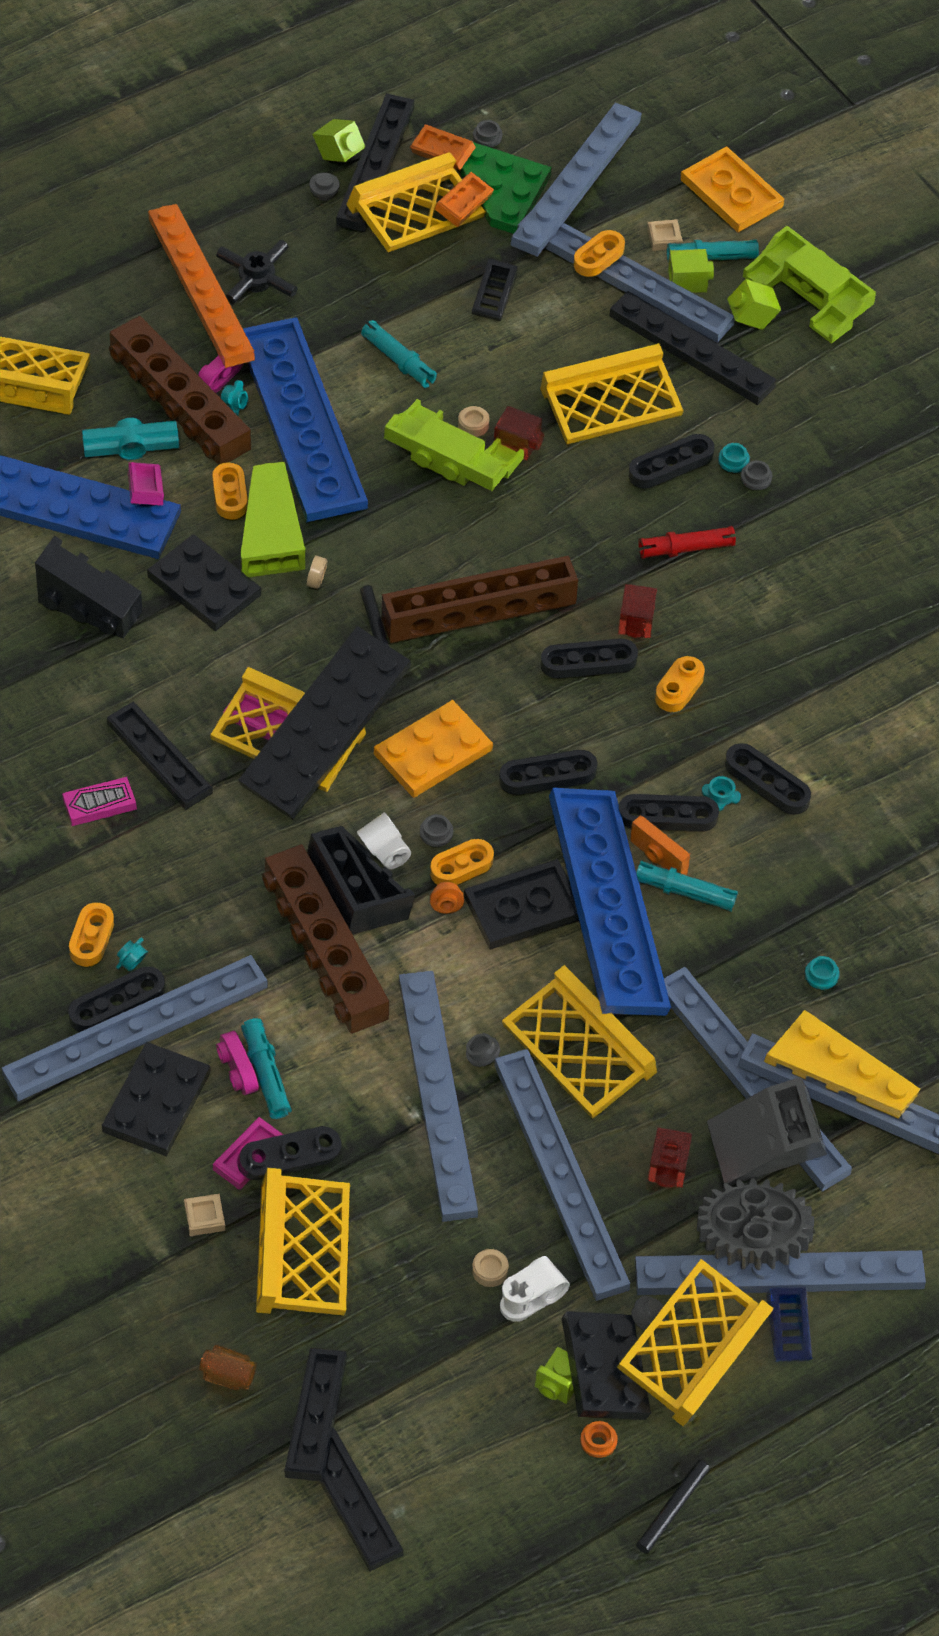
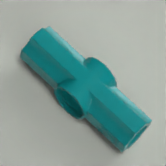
M125 418L118 421L115 427L82 430L85 457L119 454L123 459L135 460L141 458L146 451L179 448L177 421L142 424L139 419Z

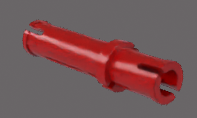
M733 526L682 534H675L673 531L667 532L666 536L639 538V548L652 547L643 549L639 553L641 558L644 559L646 557L666 554L669 557H675L681 552L727 546L733 547L736 545V537L723 538V536L735 534Z

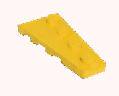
M806 1010L802 1012L771 1048L764 1060L765 1063L776 1066L778 1063L793 1070L792 1074L803 1079L809 1076L826 1084L825 1088L836 1093L844 1091L856 1096V1101L898 1119L920 1091L919 1087Z

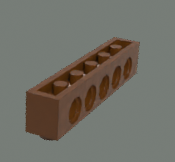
M141 316L110 331L109 352L114 361L120 362L135 382H140L146 389L148 396L154 401L157 400L162 405L167 416L172 420L175 419L182 426L186 436L189 439H194L201 446L207 458H212L220 465L230 462L251 450V429Z
M568 555L382 594L381 619L389 642L394 643L574 605L577 599L578 578Z
M300 844L266 857L265 872L262 873L264 886L268 892H274L277 898L276 906L281 917H287L291 923L290 931L296 944L301 943L303 945L307 965L310 970L316 969L320 977V988L325 997L330 996L333 1000L334 1013L339 1023H345L349 1032L353 1034L389 1020V999L304 846ZM339 964V965H343V966H341V967H335V966H332V965ZM348 991H356V992H358V993L351 994V993H347V992H348Z

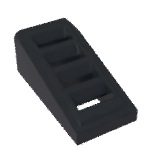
M488 259L472 308V314L498 321L502 320L515 284L518 266ZM495 277L507 281L506 283L491 280V278ZM488 286H493L504 290L503 292H500L493 289H489ZM485 294L498 297L501 299L500 301H496L489 298H485ZM484 303L498 307V309L495 311L481 307V305Z

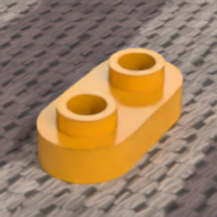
M605 230L598 233L575 252V271L586 277L600 274L623 255L625 247L624 237L619 232L613 230Z
M222 463L213 470L212 474L216 511L225 519H238L247 512L248 505L244 471L235 463Z
M684 656L678 658L656 687L655 701L658 707L667 712H677L687 705L704 680L705 668L699 659Z
M471 839L437 854L432 859L430 865L431 879L437 885L442 882H452L458 885L487 872L493 865V847L485 840ZM472 859H480L481 861L474 862Z
M90 903L79 914L69 942L70 957L77 965L84 967L93 966L99 963L104 956L114 928L113 911L106 904ZM96 922H99V923H101L102 925H100V926H94V925H92V924H93V923H96ZM85 950L92 951L90 953H82Z

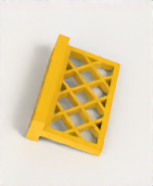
M448 152L354 186L346 205L352 214L356 212L361 214L386 251L391 252L456 228L449 220L441 221L432 218L437 204V195L444 197L450 191L440 187V183L450 179L453 185L456 186L462 179L453 168L456 163L455 158ZM420 189L433 193L432 200L417 196L416 192ZM400 198L409 201L408 209L392 204L393 199ZM414 203L429 208L428 216L412 211ZM374 206L386 210L384 218L372 214L369 208ZM480 206L461 225L483 218L486 211ZM392 212L406 217L404 225L389 220V213ZM410 219L426 224L425 229L418 230L409 227ZM386 228L402 233L401 238L392 241L385 232Z
M0 337V402L70 415L73 409L74 396L90 362V353ZM14 350L19 353L7 357L4 352ZM41 355L49 359L37 362L34 357ZM25 360L29 364L20 369L14 365ZM73 361L79 364L67 368L63 363ZM54 366L59 369L58 372L49 375L44 371ZM37 373L39 376H34L30 374Z
M660 344L543 372L540 390L544 399L548 398L566 445L683 414V408L662 360L664 353ZM658 371L661 381L656 386L643 380V376L646 373ZM624 379L634 385L628 394L613 387L615 382ZM595 386L605 391L599 401L584 394L587 388ZM638 386L654 393L649 403L633 396ZM609 393L625 400L620 410L604 403ZM567 394L576 398L572 407L569 408L560 404L556 396ZM659 395L669 400L672 408L663 410L654 406L653 403ZM580 401L596 408L591 418L575 411ZM629 403L644 409L643 414L637 417L624 413ZM600 410L615 416L613 423L603 424L595 420ZM572 417L587 424L584 430L571 433L568 427L570 418Z
M247 667L242 675L243 683L210 736L212 740L255 759L260 751L253 748L251 740L266 736L268 732L271 738L273 731H276L282 724L271 726L267 714L280 709L289 715L305 692ZM247 694L258 699L261 708L242 713L240 704ZM234 710L238 711L237 715L231 716ZM263 715L267 728L248 733L244 718H255ZM241 720L244 731L243 735L231 738L222 734L227 725L238 723ZM365 727L328 773L318 789L328 792L356 743L360 745L365 737Z
M563 965L554 973L555 979L504 1018L502 1023L593 1119L644 1078L647 1081L657 1073L655 1057L612 1013L602 1014L599 1000ZM556 992L563 1000L562 1010H544V1000ZM569 1006L573 1011H567V1007ZM524 1016L537 1017L536 1031H521L515 1023ZM542 1017L562 1018L560 1032H541ZM566 1018L582 1019L586 1024L585 1034L565 1033ZM529 1039H535V1045ZM540 1039L560 1040L558 1055L543 1054L539 1050ZM564 1040L584 1041L583 1056L563 1055ZM589 1042H604L608 1046L607 1057L588 1056ZM551 1062L557 1063V1068ZM562 1063L582 1064L581 1078H566L562 1074ZM587 1064L607 1065L606 1079H586ZM611 1065L627 1066L633 1072L625 1080H610ZM574 1086H580V1092ZM585 1086L605 1087L604 1097L592 1106L584 1097Z
M267 1168L261 1185L256 1312L270 1314L272 1308L344 1316L347 1298L350 1183L282 1176V1169ZM286 1188L300 1189L307 1198L295 1206L286 1196ZM325 1192L341 1194L340 1204L332 1210L319 1198ZM311 1203L324 1214L314 1224L301 1212ZM293 1216L306 1228L305 1231L295 1238L284 1227L285 1223ZM329 1220L340 1231L339 1236L331 1242L318 1230L319 1227ZM310 1234L323 1246L313 1256L300 1244ZM292 1248L305 1260L294 1270L283 1260V1255ZM327 1252L339 1262L338 1268L330 1274L317 1262ZM309 1266L322 1278L312 1288L299 1276ZM291 1280L304 1293L297 1299L282 1297V1287ZM328 1284L338 1295L337 1303L324 1302L316 1292Z
M700 1259L617 1368L675 1414L672 1418L684 1426L774 1308L764 1300L758 1304L704 1260ZM700 1272L712 1281L714 1293L697 1294L694 1279ZM689 1288L690 1294L682 1295ZM723 1299H735L746 1309L740 1316L726 1317ZM716 1300L718 1317L701 1318L698 1301ZM691 1302L694 1319L676 1320L675 1303ZM668 1314L669 1321H662ZM734 1323V1325L728 1331L727 1324ZM720 1324L721 1342L706 1343L703 1325ZM695 1326L698 1344L681 1345L678 1327ZM671 1328L674 1345L656 1346L654 1330ZM648 1339L649 1347H642ZM707 1350H714L708 1357ZM700 1351L701 1368L685 1370L682 1352ZM675 1352L678 1370L660 1371L657 1354ZM650 1354L653 1372L641 1373L630 1364V1361L635 1355ZM694 1376L692 1380L688 1383L687 1377ZM662 1378H680L682 1393L676 1400L664 1391Z

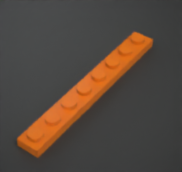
M173 204L149 210V221L225 368L254 361V349L178 205Z

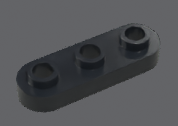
M692 434L636 457L629 465V480L639 488H650L704 466L713 459L714 442L706 435Z
M622 638L555 644L543 650L540 666L544 674L552 678L627 672L632 670L637 663L638 649L632 641Z
M739 743L727 750L725 767L735 778L788 814H801L808 809L811 800V790L803 781L751 745ZM764 781H769L772 784H766Z
M573 750L511 760L501 767L499 784L505 792L512 795L586 784L596 777L598 762L596 757L586 750Z
M630 794L620 801L619 812L624 826L631 829L632 822L641 815L659 830L708 831L714 828L718 822L719 807L714 800L704 796Z
M141 967L75 999L69 1007V1022L71 1026L78 1032L84 1031L163 995L165 992V979L162 972L154 967ZM147 986L153 988L149 991L143 990V988ZM116 1001L122 1002V1004L118 1006L113 1005L112 1003ZM85 1016H90V1017H92V1018L89 1019V1020H83V1019H81V1018H83V1017H85Z
M320 1126L253 1141L246 1144L240 1151L237 1158V1166L246 1178L259 1180L264 1179L267 1168L282 1169L281 1174L328 1164L340 1152L341 1139L332 1128ZM319 1139H326L330 1146H321ZM285 1147H293L296 1150V1154H288ZM252 1154H259L263 1162H255L252 1159Z

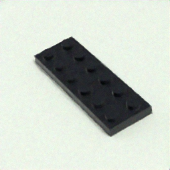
M357 626L238 779L240 785L293 820L410 668L411 661Z

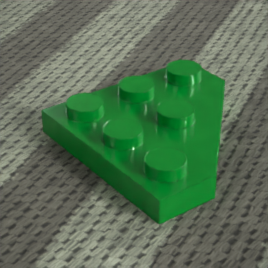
M473 142L476 148L459 172L462 177L472 172L494 189L492 196L481 205L486 211V220L491 227L514 234L518 224L535 206L551 177L552 167Z

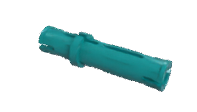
M757 239L716 242L694 240L692 243H667L666 255L668 263L670 250L706 249L708 261L756 259L759 256V244Z
M371 320L368 322L373 327L372 329L367 324L364 325L361 335L398 365L399 371L403 374H409L423 388L430 386L426 379L431 384L435 382L437 378L436 371L422 362L417 352L409 351L379 326L376 321Z
M642 860L636 873L640 883L662 889L665 894H679L699 902L720 907L729 912H732L738 894L736 890L678 873L675 868L671 867L669 870Z
M259 1018L249 1019L244 1022V1025H241V1030L248 1045L247 1056L256 1070L269 1115L272 1119L286 1117L289 1115L288 1112L291 1113L292 1108L275 1063L274 1046L267 1039L263 1021Z

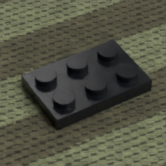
M194 534L147 569L150 580L215 632L261 596V587Z
M558 859L464 889V898L489 950L579 921L570 881Z
M146 1042L102 1124V1132L167 1157L211 1073L210 1065Z
M566 1311L561 1319L578 1417L646 1420L651 1414L647 1391L617 1368L638 1340L632 1315ZM635 1355L630 1364L641 1373H644L641 1355Z

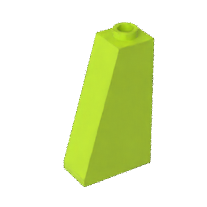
M285 462L255 465L252 470L241 547V572L248 577L305 570V546Z

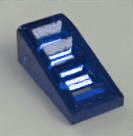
M806 1287L771 1288L766 1296L767 1304L774 1308L769 1314L775 1362L812 1360ZM795 1303L796 1309L780 1310L779 1304ZM780 1317H797L798 1322L781 1323ZM799 1330L800 1336L782 1337V1331ZM801 1343L802 1350L783 1351V1344Z

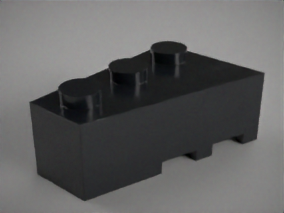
M54 535L35 562L38 603L47 609L57 610L69 615L78 622H85L95 626L106 634H113L124 639L142 613L141 591L106 569L102 573L86 563L89 557L80 552L78 556H75L60 546L63 541Z
M343 826L311 834L307 854L352 935L409 919L415 894L409 888L404 890L392 878L393 873L387 867L382 869L370 858L371 852Z

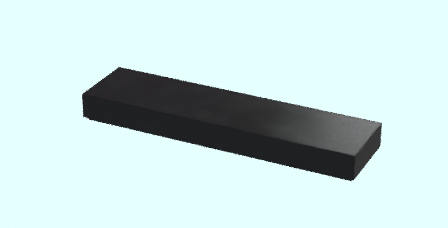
M134 701L107 717V725L185 810L213 794V787Z
M310 1348L284 1470L285 1478L323 1481L347 1362L346 1351Z
M333 1428L323 1481L319 1482L368 1570L372 1571L403 1556L404 1550L337 1431Z

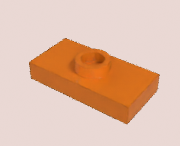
M426 124L410 146L414 154L428 159L450 152L456 160L453 168L461 170L476 148L473 141Z
M470 172L437 202L434 209L458 227L492 196L494 189Z
M640 815L632 822L630 841L641 849L651 862L658 863L663 868L669 870L671 867L675 868L678 873L684 875L688 874L690 854L643 816Z

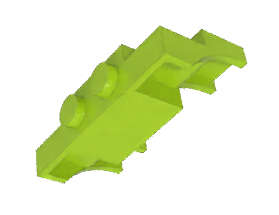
M788 226L777 232L762 253L745 267L743 271L745 279L769 287H774L782 281L817 307L820 311L810 319L809 327L831 344L852 329L853 320L873 306L875 302L876 291Z
M418 399L403 413L394 414L384 429V439L411 451L412 461L463 486L470 480L493 491L503 477L508 479L524 459V450L520 449L516 452L502 445L499 438H496L489 448L485 450L484 440L442 421L443 411L439 410L435 413L421 406V400Z

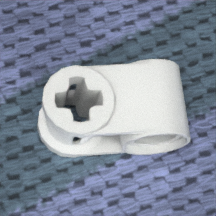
M385 812L357 831L374 856L376 855L388 869H395L403 865L411 856V850L402 840V835Z
M542 1256L504 1281L500 1311L507 1320L513 1322L526 1320L540 1309L562 1298L568 1291L570 1283L548 1257Z

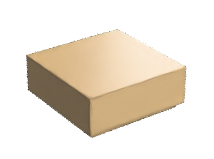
M677 219L648 222L647 231L652 251L666 250L667 243H683Z
M220 1194L184 1199L190 1236L225 1231Z

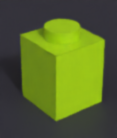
M332 119L312 134L323 160L346 162L366 147L355 121Z
M706 249L670 250L668 263L669 280L692 293L707 292L708 280H713L714 266L713 261H708Z
M745 279L727 298L735 321L761 330L781 311L772 287Z

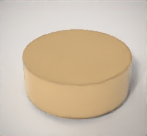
M466 407L459 413L458 428L475 437L482 436L489 429V414L481 407Z
M315 555L306 586L314 589L321 587L328 564L326 558Z
M486 1249L479 1252L474 1257L472 1264L474 1279L486 1287H495L502 1284L508 1275V1260L498 1250Z

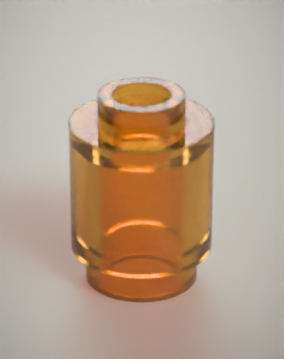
M215 1345L212 1351L206 1349L199 1370L204 1372L203 1379L235 1391H238L239 1388L247 1391L254 1378L257 1363L251 1361L248 1355Z

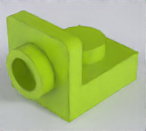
M557 1347L546 1365H540L536 1371L535 1387L545 1397L551 1400L558 1399L565 1404L568 1403L574 1394L567 1351Z

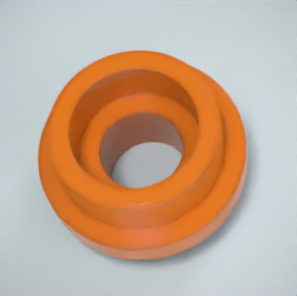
M442 882L432 891L430 904L439 913H454L462 908L464 894L456 884Z
M595 1421L588 1424L582 1430L580 1437L582 1449L588 1455L596 1458H603L612 1454L616 1449L618 1441L614 1428L604 1421ZM599 1437L602 1438L605 1441V1443L599 1445L593 1443L592 1440L594 1438Z

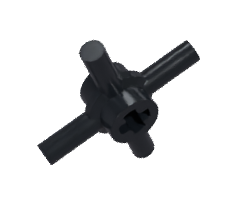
M279 240L266 254L254 251L248 253L244 258L223 246L218 249L216 256L219 259L239 269V278L241 280L225 295L230 304H234L247 290L263 292L269 286L291 298L295 296L298 289L297 286L276 276L273 265L289 248L284 240Z

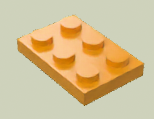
M727 146L681 171V181L738 233L784 206V198Z
M451 700L374 746V756L405 790L415 798L493 750V742L455 701Z

